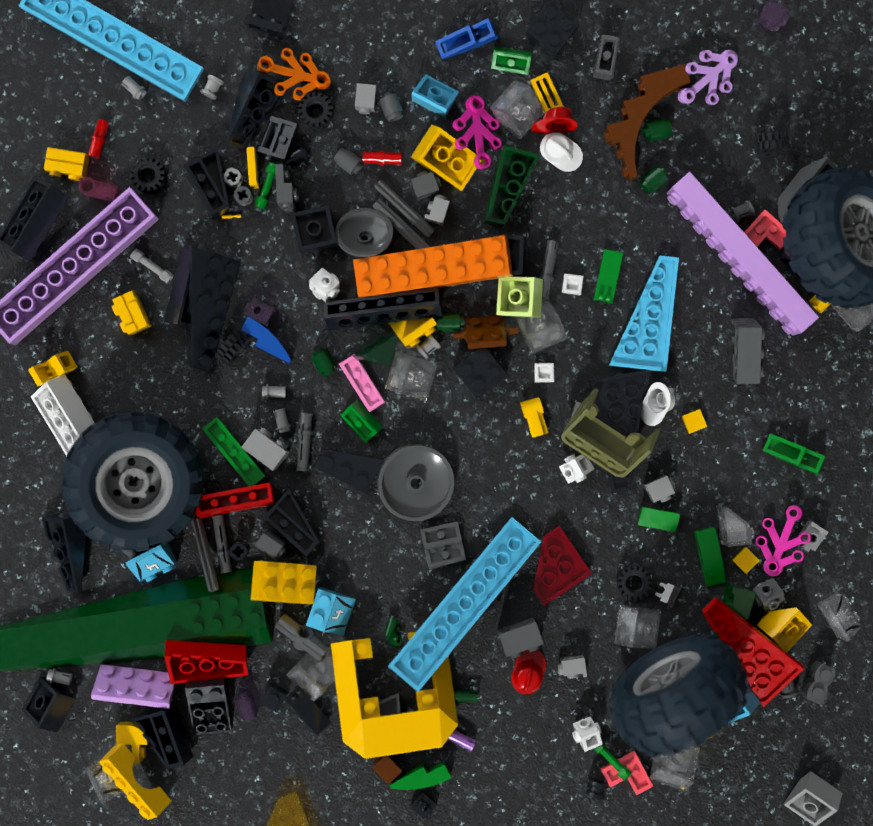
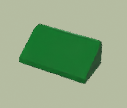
M494 47L491 69L528 75L532 53Z
M358 400L352 403L340 415L365 443L383 428Z
M641 506L638 525L676 532L680 514Z

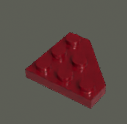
M557 526L543 536L533 586L534 592L545 606L592 574L560 526Z

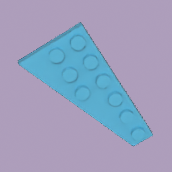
M658 257L609 366L667 372L679 258Z

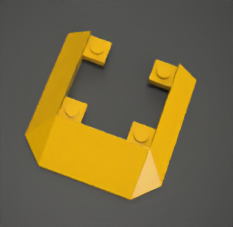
M416 632L408 633V640H410ZM370 638L331 643L342 740L346 745L364 759L440 748L445 744L458 726L449 655L432 675L433 689L415 691L418 711L380 716L378 697L359 699L354 660L373 657Z

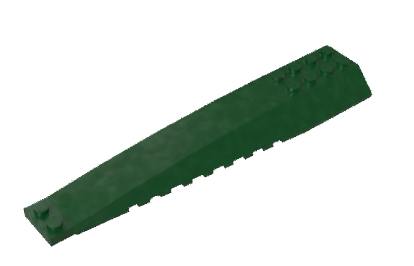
M253 568L216 574L219 590L214 592L208 590L205 576H200L0 626V672L165 658L166 640L236 644L249 647L272 643L270 626L266 620L264 602L251 600Z

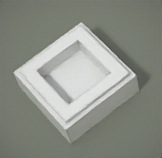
M564 273L562 293L581 295L583 276Z
M534 363L535 383L554 382V363Z

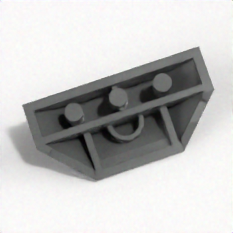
M828 157L819 159L801 168L778 198L779 219L782 222L783 217L787 215V205L797 190L807 180L837 168Z

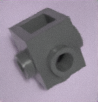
M774 578L761 582L753 588V591L756 592L754 602L757 607L761 606L765 612L774 610L785 602L784 592Z

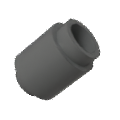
M392 91L381 95L382 98L379 102L385 118H388L389 122L401 119L403 117V109L396 93L393 94Z
M341 148L334 157V160L337 162L336 164L350 175L358 174L363 167L361 164L362 159L349 149Z

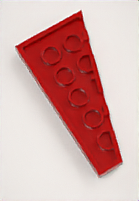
M717 597L702 610L705 618L719 638L736 651L747 671L748 683L753 692L758 696L763 707L804 670L800 662Z

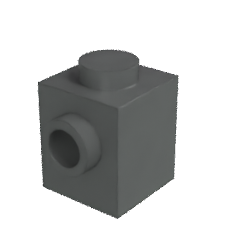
M423 171L417 174L418 177L411 179L417 200L439 193L438 187H441L438 176L434 177L433 172Z

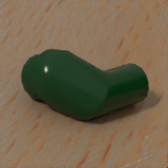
M389 617L384 634L391 645L399 646L402 643V638L396 631L398 619Z

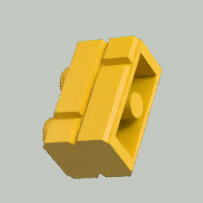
M48 147L44 170L52 177L61 178V175H67L68 179L80 181V178L86 179L89 155Z
M129 291L112 300L114 303L112 309L116 316H120L122 322L119 324L124 333L132 336L152 326L136 291Z

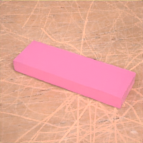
M355 354L339 363L369 412L385 403V400Z

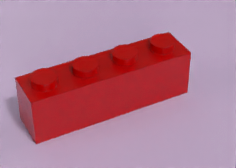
M271 483L203 495L200 506H196V515L200 518L274 505L276 504L274 486Z

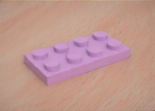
M101 664L91 698L93 700L169 709L175 684L170 683L168 672Z

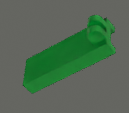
M604 249L593 300L609 304L613 303L623 253Z

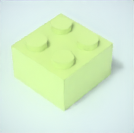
M535 277L499 278L496 315L541 318L543 279Z

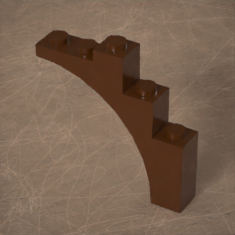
M685 64L641 76L638 80L639 83H637V89L642 96L625 100L622 103V107H620L621 116L626 120L607 125L605 132H603L604 140L606 143H609L610 147L618 146L616 154L618 159L622 160L621 172L628 182L638 177L635 165V145L643 120L660 100L689 85L690 79L686 72Z

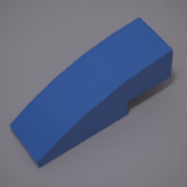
M487 18L473 26L468 25L435 42L441 58L446 59L494 41L499 36L493 21Z
M247 317L241 330L258 339L255 346L291 364L292 359L281 342L263 325Z

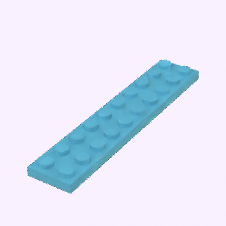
M22 0L19 4V7L184 102L204 70L202 66L86 0Z
M511 517L388 667L419 692L541 541Z

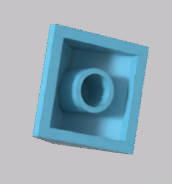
M425 74L411 95L413 102L446 118L459 91Z

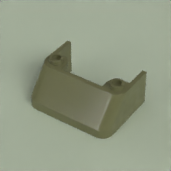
M595 388L580 404L565 427L561 438L564 443L614 476L625 477L652 452L660 430L656 429L648 438L639 433H631L627 437L623 436L596 418L599 409L593 402L599 390Z

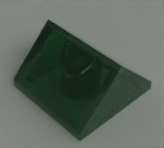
M383 336L353 357L360 361L391 366L397 338L395 336Z

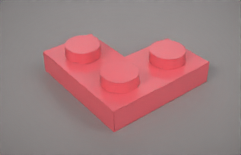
M763 210L744 232L756 247L765 238L779 250L784 246L783 238L786 237V230L767 210Z
M635 751L618 759L623 766H627L632 772L628 781L636 795L653 787ZM611 764L601 768L610 787L623 781L617 775L618 771Z

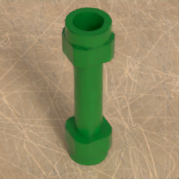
M270 162L266 167L267 175L260 196H257L254 205L263 210L266 209L268 204L267 197L274 175L276 176L275 164Z
M603 741V745L593 748L597 754L601 753L618 771L617 775L624 781L632 775L630 769L627 766H623L610 753Z

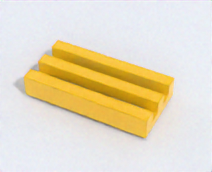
M548 72L530 80L545 113L549 109L537 86V81L551 108L564 107ZM544 78L546 79L551 89V92L558 104L556 106L554 105L548 93V90L542 80Z
M247 147L249 185L252 189L259 188L257 154L254 147Z

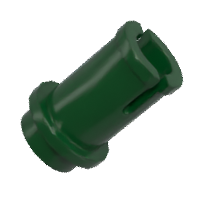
M454 689V699L458 703L460 701L477 703L478 690Z

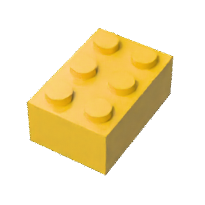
M254 561L251 600L314 604L317 565Z

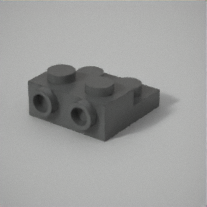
M275 164L277 204L285 212H294L296 203H299V192L291 183L288 169L283 164Z

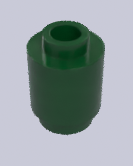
M661 119L645 123V127L642 128L643 136L649 142L668 138L669 135H672L670 120Z
M656 166L642 178L640 186L647 194L655 193L668 182L667 176L669 174L663 167L659 168Z
M460 312L442 313V316L437 317V330L457 332L460 331V328H464V316H460Z
M320 348L312 353L314 357L311 360L319 374H322L323 377L337 370L335 367L336 363L328 349L324 351L323 348Z

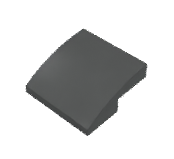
M458 521L420 530L429 569L466 562Z

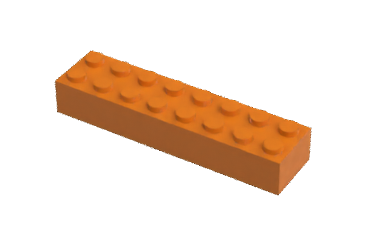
M505 235L353 260L358 298L440 288L513 276L508 237Z

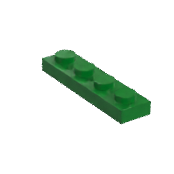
M218 417L202 428L248 486H254L266 477Z

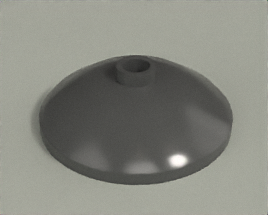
M360 208L352 210L341 217L336 225L335 235L338 245L346 253L356 257H371L383 252L390 245L393 238V227L391 221L382 212L370 208Z

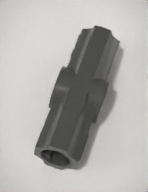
M284 614L276 623L275 628L290 638L296 649L305 650L319 662H322L329 654L331 648L313 635L311 627L300 625L287 614Z

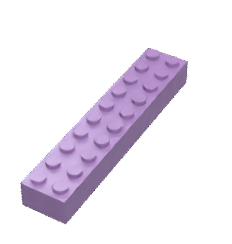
M691 172L687 173L666 193L670 203L680 208L681 215L694 224L693 228L698 234L702 233L708 246L712 249L715 248L719 252V258L732 267L731 271L736 277L740 276L743 279L744 286L750 292L753 291L757 295L756 299L762 306H767L771 317L782 323L781 327L788 335L791 334L793 336L802 333L819 318Z
M129 187L0 300V334L9 344H18L159 220L132 188Z

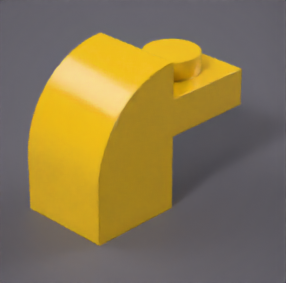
M69 351L54 355L47 362L32 366L28 371L37 386H41L60 375H68L77 368V365Z
M119 722L116 725V745L122 743L132 745V754L135 756L133 764H140L143 758H146V747H143V745H147L150 741L148 738L145 739L143 737V731L137 723Z

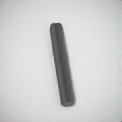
M379 180L375 184V189L424 235L430 237L434 233V228L383 180Z
M378 199L373 204V208L386 215L391 221L392 226L416 249L430 247L381 199Z
M195 518L191 522L207 587L210 592L219 590V585L203 520Z

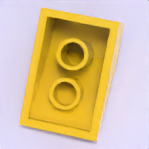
M431 125L411 155V158L462 191L477 169L474 165V158L477 155L467 147L462 150L455 147V138L440 127Z

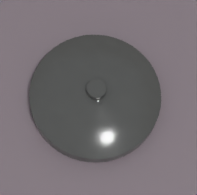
M421 444L406 445L392 452L382 463L377 477L378 494L385 507L393 515L407 521L427 520L440 513L450 501L454 489L453 471L447 459L434 448Z

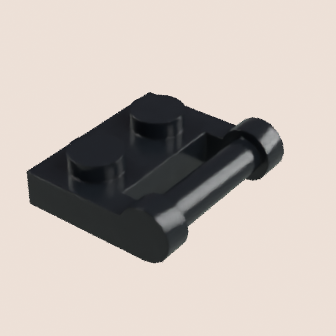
M268 115V124L256 152L287 161L300 125ZM275 125H278L271 146L268 149L267 147L272 136Z

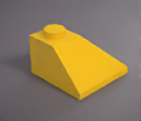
M789 608L769 611L767 615L761 618L757 626L775 644L788 652L812 624L799 609Z

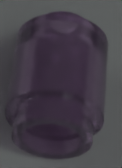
M248 691L237 694L238 697L234 700L239 717H242L243 721L258 717V709L253 693L249 694Z

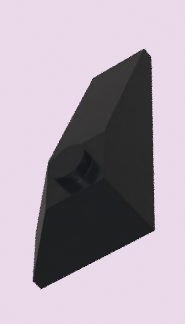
M68 512L42 516L45 535L48 541H52L55 551L52 553L54 558L57 557L60 561L59 571L67 591L81 593L85 533L74 523Z

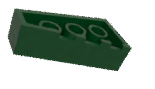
M506 145L500 148L483 223L497 227H503L506 224L540 154Z
M726 583L722 602L748 622L756 592ZM714 631L715 637L717 639H720L717 633Z

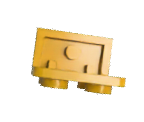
M431 317L392 322L389 325L405 347L410 346L412 348L420 342L419 338L424 335L428 337L435 332L437 323Z

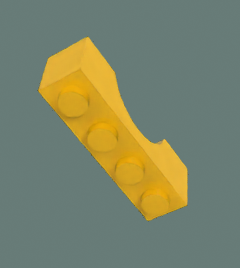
M124 743L114 746L99 761L103 766L102 769L114 779L115 785L124 791L127 799L132 804H135L142 817L147 820L157 818L169 805L171 799L161 787L146 789L140 786L133 775L135 756Z

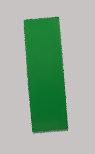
M771 433L763 449L765 453L816 475H819L826 459L824 455Z
M715 527L694 531L706 586L709 587L726 582Z
M445 761L429 769L422 763L396 777L389 786L391 789L399 790L427 788L451 779L452 775Z

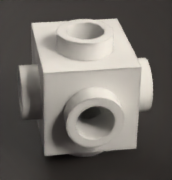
M321 268L309 280V289L312 290L316 298L328 302L331 298L334 299L340 291L339 279L333 273L330 274L324 268Z
M573 454L565 458V463L559 466L568 483L573 481L579 483L587 478L586 474L594 470L590 460L582 454L577 457Z
M591 717L573 723V738L576 743H580L585 752L603 745L600 736L602 733L600 726L597 722L594 723Z

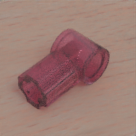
M84 177L78 183L79 190L87 197L113 202L118 196L119 187L93 180L90 177ZM87 183L93 184V188L90 191H84V186Z

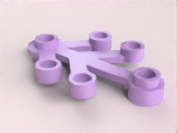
M710 50L701 51L699 58L702 62L716 61L719 63L715 67L698 65L696 62H689L685 68L688 74L700 73L705 75L691 88H682L678 92V100L683 104L693 102L695 94L709 83L705 101L709 105L717 104L719 101V97L716 94L718 75L722 70L723 76L719 90L722 93H729L732 90V83L730 82L731 69L736 66L738 61L737 54L733 50H725L722 54H715ZM691 65L694 66V70H693V71H691V69H690V68H691Z

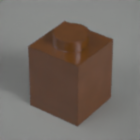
M392 755L375 757L373 759L372 768L387 784L391 783L402 772L403 767Z

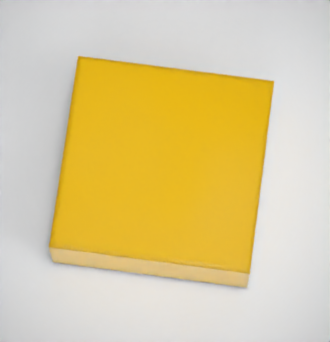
M700 409L681 416L688 434L707 427Z
M744 547L732 559L745 574L760 561L747 547Z

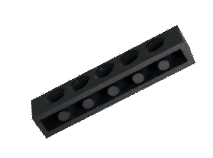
M438 287L324 302V319L329 331L442 316L441 297Z

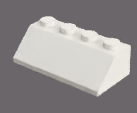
M65 374L45 382L31 396L67 456L72 444L76 442L81 433L91 424H95L91 414L86 410L81 398L77 395L71 381Z

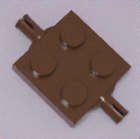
M503 316L473 317L465 319L464 331H453V340L465 339L468 349L507 346V335L519 334L518 326L506 327Z

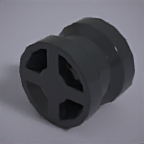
M590 778V787L586 790V795L604 800V791L608 788V783Z

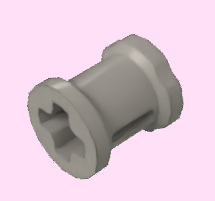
M209 74L207 76L208 81L200 92L216 100V94L224 82Z
M229 168L225 171L224 180L231 188H238L243 183V176L239 170ZM233 174L236 176V178H235L236 181H235V182H233L232 180H230V179H232L231 175H233Z
M429 335L428 339L420 346L417 345L416 348L427 360L428 356L436 349L441 348V346L432 335Z

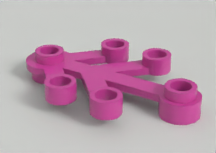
M473 95L466 100V111L460 118L453 121V128L456 131H460L465 128L466 121L471 116L473 120L472 125L464 135L456 139L455 147L459 150L466 148L469 140L474 135L477 155L474 158V165L476 168L483 170L491 164L490 156L484 153L483 136L489 141L488 145L492 150L500 148L502 142L490 132L499 128V121L484 109L483 99ZM480 117L487 122L486 127L481 123Z
M797 505L787 508L786 515L788 519L781 537H779L776 531L775 521L772 518H766L762 522L776 548L774 555H772L767 545L768 539L765 536H758L756 538V545L761 548L766 559L763 565L764 571L769 576H777L783 571L784 566L804 560L805 555L800 550L794 551L791 556L781 559L784 551L800 544H808L812 539L809 533L803 532L799 537L788 541L795 521L801 519L803 515L802 509ZM793 509L797 511V515L795 517L791 516L790 514L791 510ZM767 520H770L772 522L771 527L766 526L765 523ZM804 534L809 537L807 542L802 540ZM760 538L765 540L764 545L759 544ZM797 552L802 555L800 560L795 558ZM771 563L776 564L775 570L770 569Z

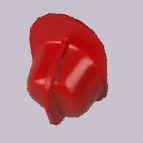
M555 107L549 109L545 113L544 118L535 122L531 129L538 134L562 133L575 130L578 124L572 119L570 108Z
M528 649L522 651V655L517 657L511 679L516 691L522 694H531L539 689L546 668L545 658L540 651L530 652Z

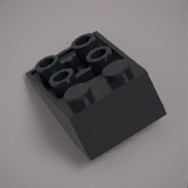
M227 678L186 682L185 691L193 734L232 732Z

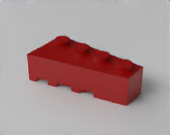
M165 641L164 657L171 684L248 675L246 645Z

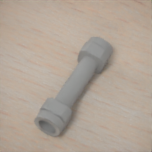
M136 248L130 255V258L134 261L142 263L159 275V278L165 283L169 284L173 279L174 274L167 269L163 270L145 257V254Z

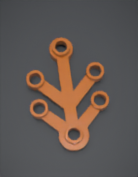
M290 48L282 50L281 58L284 61H288L293 69L274 64L273 60L268 56L261 57L257 64L258 70L261 73L274 72L291 77L275 85L274 92L279 96L284 95L288 88L303 80L310 82L302 88H295L293 98L298 101L314 89L326 90L331 83L329 75L317 69L311 55L308 53H303L299 59L300 64L307 66L311 74L304 72ZM284 53H289L290 56L287 57L284 55ZM302 58H307L308 62H305ZM262 65H267L268 68H263ZM277 87H282L283 91H279ZM296 92H300L302 96H298Z

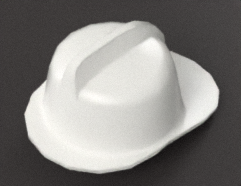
M550 133L540 143L542 156L558 169L564 172H571L581 165L583 160L581 148L565 135Z
M655 382L651 385L641 404V418L645 424L649 426L659 424L666 413L672 410L676 401L674 389L667 388L661 382Z

